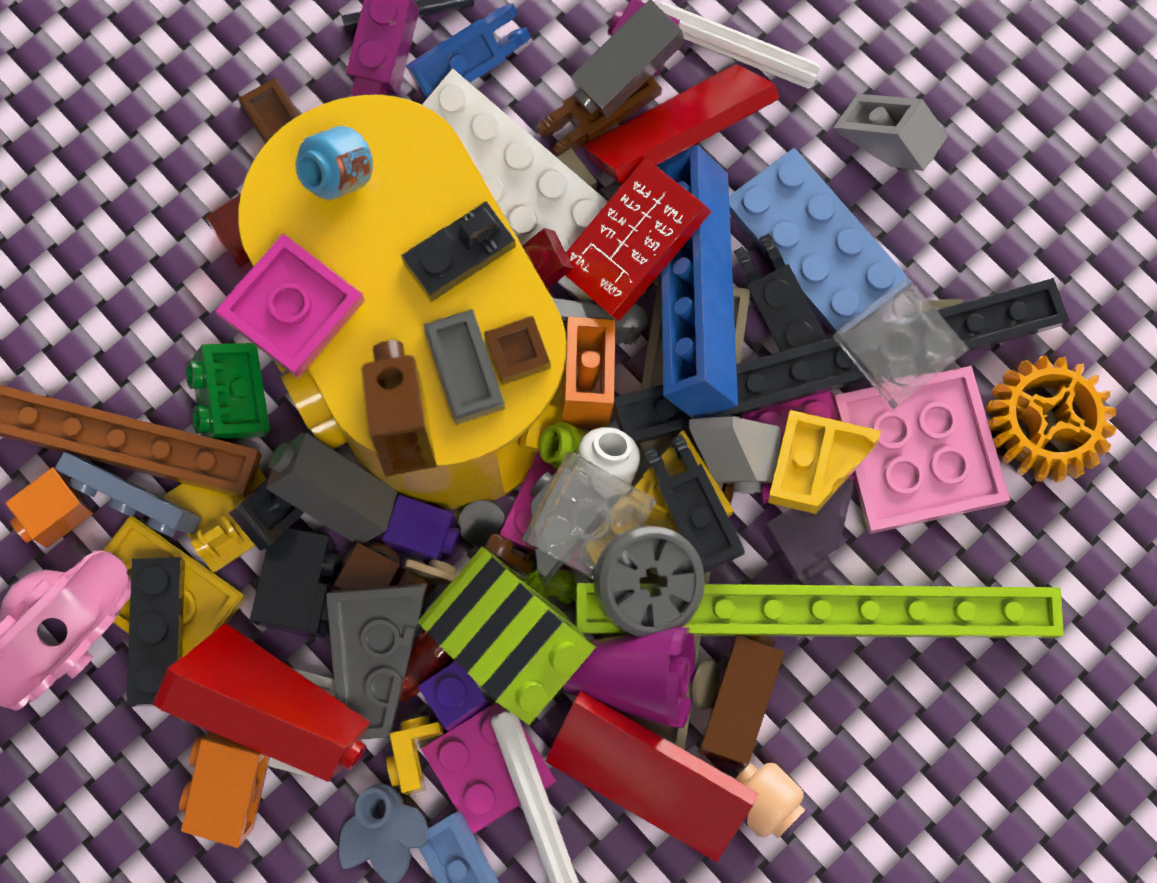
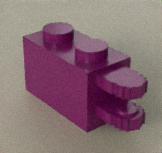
M414 0L363 1L346 74L353 82L351 91L353 96H387V93L399 96L420 11Z

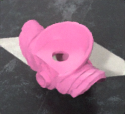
M93 551L67 572L43 570L28 574L12 585L2 601L0 610L1 707L14 711L20 710L27 702H32L34 699L39 698L65 673L73 679L91 661L93 656L87 650L114 622L121 608L131 595L130 574L119 558L108 551ZM48 618L61 620L67 627L66 639L57 645L44 643L38 635V627L43 620Z

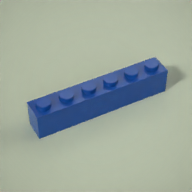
M695 145L659 164L660 170L698 198L712 211L661 271L663 394L665 398L693 419H701L737 407L738 393L728 173L699 145Z

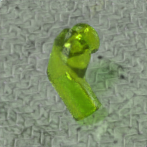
M559 569L547 585L539 580L538 570L525 578L526 581L545 596H555L562 604H569L575 600V586L577 584L574 581L575 576L565 569Z

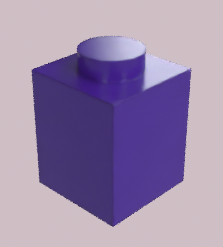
M399 495L382 540L386 546H389L396 552L429 562L430 559L443 562L445 555L451 557L454 555L460 540L461 529L456 528L457 520L454 513Z
M456 661L418 686L447 731L454 729L491 706L475 680Z

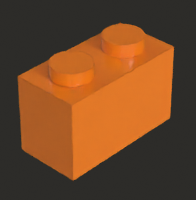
M568 316L565 331L566 361L562 375L560 422H566L583 429L608 428L614 405L615 320Z
M210 731L204 737L198 736L189 758V765L195 767L192 782L189 781L185 786L179 803V810L185 812L181 832L239 848L254 829L270 757Z

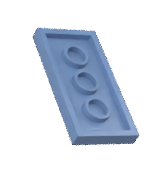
M795 148L729 196V209L732 218L761 251V241L759 238L768 233L771 235L785 265H790L813 312L834 337L846 335L854 331L906 291L912 283L908 276Z

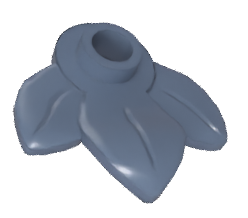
M386 784L369 786L359 795L356 801L355 816L342 827L339 841V858L342 868L350 869L370 860L372 866L385 882L398 883L409 868L411 859L410 848H419L428 844L426 820L418 809L403 803L400 793L394 787ZM382 801H385L386 811L383 818H380L378 806Z

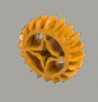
M1046 355L1039 357L1035 362V366L1028 360H1025L1017 367L1018 372L1008 370L1002 377L1004 384H996L991 391L996 400H991L986 405V412L995 416L988 420L990 431L999 432V435L993 439L995 448L1005 446L1008 450L1002 457V463L1007 464L1015 458L1020 462L1017 467L1018 475H1024L1030 468H1034L1036 482H1042L1050 472L1055 483H1061L1065 480L1067 473L1073 479H1077L1085 473L1084 467L1090 469L1096 467L1100 463L1098 455H1105L1111 448V444L1106 438H1111L1115 435L1117 427L1107 422L1116 415L1117 409L1103 406V403L1110 398L1111 391L1102 390L1097 392L1094 388L1099 382V375H1093L1088 380L1081 376L1084 372V363L1077 364L1072 370H1068L1066 357H1059L1052 367ZM1037 387L1058 390L1052 398H1045L1036 393L1033 396L1024 393L1026 390ZM1073 401L1078 406L1083 419L1079 418L1073 411ZM1057 405V409L1053 414L1056 418L1053 423H1056V425L1052 426L1044 434V430L1048 425L1045 421L1048 415L1045 414L1049 413ZM1017 418L1027 424L1030 433L1029 439L1020 429ZM1050 440H1056L1065 445L1071 442L1078 446L1077 449L1069 452H1051L1043 449Z

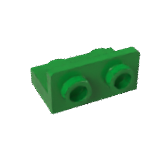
M253 343L202 344L191 361H188L186 367L187 384L190 389H195L197 405L193 408L192 415L195 432L197 434L201 433V436L217 440L265 437L270 432L258 348Z

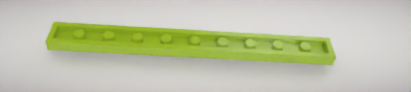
M594 583L576 584L575 626L584 635L630 634L614 626L604 616L595 597ZM639 584L640 588L648 589L650 594L653 593L652 586L659 585ZM705 584L703 597L696 613L683 626L689 627V633H693L694 636L1059 638L1064 636L1060 587Z

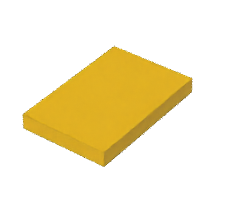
M128 517L103 550L115 555L123 562L130 574V578L132 559L181 557L185 561L182 657L224 623L228 624L247 598L244 594L134 517ZM131 595L113 622L128 634Z

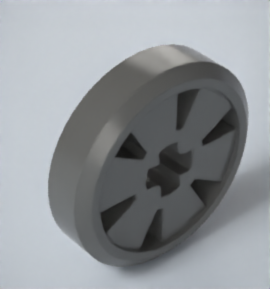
M638 526L618 534L606 545L598 558L593 582L595 597L604 616L620 630L642 637L675 627H683L687 624L701 603L704 593L705 576L697 551L682 535L667 528ZM646 569H649L650 574L659 576V585L652 586V594L649 593L648 589L640 588L639 586L640 577H647Z

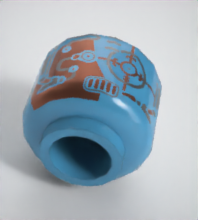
M337 126L307 137L299 146L296 173L302 185L318 198L326 200L339 198L363 188L371 178L373 157L369 145L362 135L350 127Z

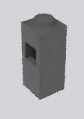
M648 0L570 76L577 89L573 97L590 115L597 110L607 120L685 44L682 30L652 0Z
M308 433L301 435L289 444L282 443L274 451L269 461V468L272 471L265 487L267 490L354 544H357V542L363 544L387 530L398 491Z

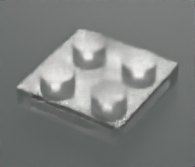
M909 277L905 278L833 335V338L893 410L969 350Z
M567 452L522 541L594 580V571L598 558L606 545L618 534L633 527L644 526L657 500L574 452Z

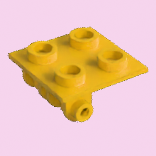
M259 467L250 493L266 479ZM184 483L163 496L164 499L202 517L194 535L189 533L187 535L191 539L192 547L199 557L204 559L212 573L217 572L255 547L254 543L229 514L243 498Z

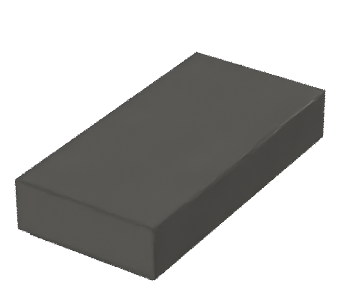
M473 309L424 324L425 333L455 424L458 425L504 410L505 404Z

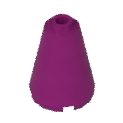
M675 627L642 637L626 634L590 640L596 648L563 685L564 691L574 696H578L580 691L610 708L671 728H684L688 721L692 698L685 697L688 692L689 682H693L695 676L694 635L689 633V627Z

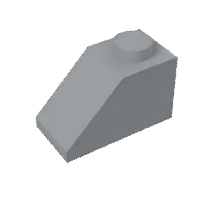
M857 94L833 127L837 134L890 167L920 171L926 169L948 137L923 99Z
M737 417L690 419L689 429L716 482L732 484L733 493L741 494L762 493V485L773 483L780 454L781 427Z

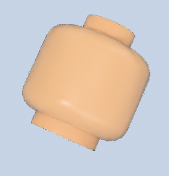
M751 763L735 778V780L759 793L753 807L743 821L759 837H767L773 834L778 839L805 811L800 805L804 797L802 789L775 763H767L759 770Z

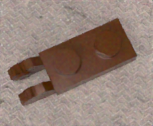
M651 76L607 120L597 110L590 115L572 95L563 101L561 107L542 119L538 126H536V130L542 138H546L563 129L572 120L577 128L565 137H562L555 144L552 151L556 157L570 148L576 152L586 141L590 142L659 97L662 93V87Z

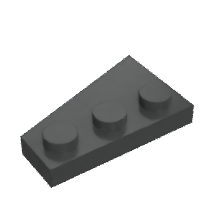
M428 583L331 590L326 593L336 699L371 722L362 739L390 737V733L393 731Z

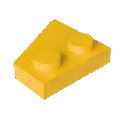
M790 410L768 503L816 514L877 446L881 431Z

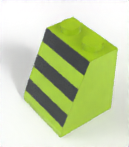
M483 546L418 621L420 626L494 701L528 725L533 722L596 648L546 595Z

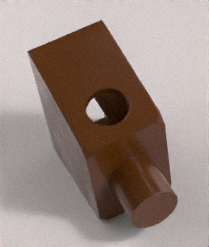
M386 340L379 342L372 348L374 362L362 365L361 372L370 437L384 475L387 477L435 468L437 463L426 400L415 356H405L404 345L400 341Z

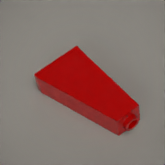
M224 623L167 669L153 703L161 711L326 782H329L343 767L350 771L357 764L366 750L367 745L361 742L371 723L227 623Z

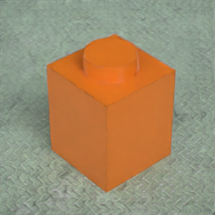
M53 467L5 502L15 515L9 522L18 535L27 543L33 539L46 548H49L94 514L77 490L68 485L69 480L67 477Z

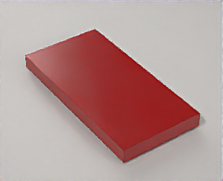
M735 64L582 146L587 158L618 183L623 184L644 158L656 166L778 101L777 99L780 97L773 82Z
M580 691L573 702L545 760L549 765L715 862H718L759 795L753 789Z

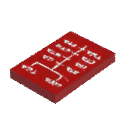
M644 158L566 251L574 269L565 276L619 322L712 211L657 166Z

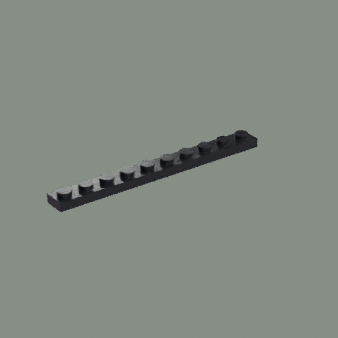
M1054 278L736 364L738 406L707 418L737 417L1061 327L1070 320ZM663 384L614 398L613 410L619 430L630 436L636 444L679 433L682 430H690V419L693 418L664 397Z

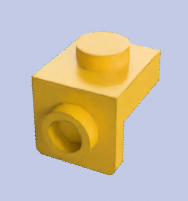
M428 716L403 721L400 723L402 731L390 733L394 755L386 757L388 774L392 787L400 785L401 792L405 795L426 791L416 742L444 735L442 725L439 722L430 724Z

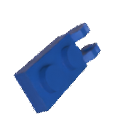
M513 3L498 8L484 19L480 18L406 65L425 100L452 68L471 83L506 60L505 56L530 40L531 36L526 27L510 32L498 42L492 32L517 16L518 11Z

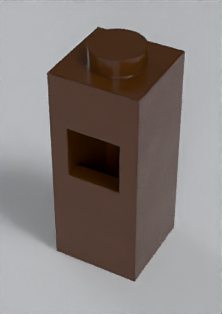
M739 635L735 638L698 749L699 753L742 768L749 765L785 652L774 648L776 641L767 636H747L745 638Z

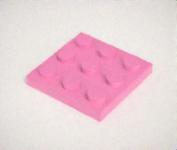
M972 366L834 396L841 422L881 431L877 446L854 471L856 479L854 483L868 534L1005 505L1010 501Z

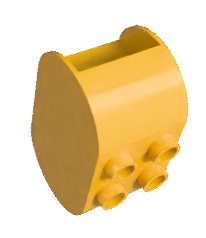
M362 95L334 100L297 116L268 140L256 156L245 178L239 203V229L243 247L251 263L255 266L279 237L285 234L361 292L365 299L364 303L299 378H296L290 372L281 376L308 429H311L314 437L331 449H335L348 442L362 469L398 491L397 497L401 495L440 509H463L467 504L484 499L494 501L507 495L523 484L537 454L519 447L522 434L536 422L548 405L561 408L562 375L566 361V336L561 315L461 139L447 121L436 112L424 105L404 98L386 95ZM337 126L350 127L362 135L369 145L373 157L371 178L363 188L332 200L318 198L302 185L296 173L299 146L307 137ZM487 201L515 239L516 247L431 302L404 265L401 255ZM473 309L505 404V409L456 425L423 325ZM533 316L550 359L551 369L502 385L487 346L484 332ZM386 340L400 341L404 345L405 356H415L426 400L437 463L435 468L387 477L384 475L370 437L361 372L362 365L374 362L372 348L379 342ZM275 361L282 374L287 372L285 368Z

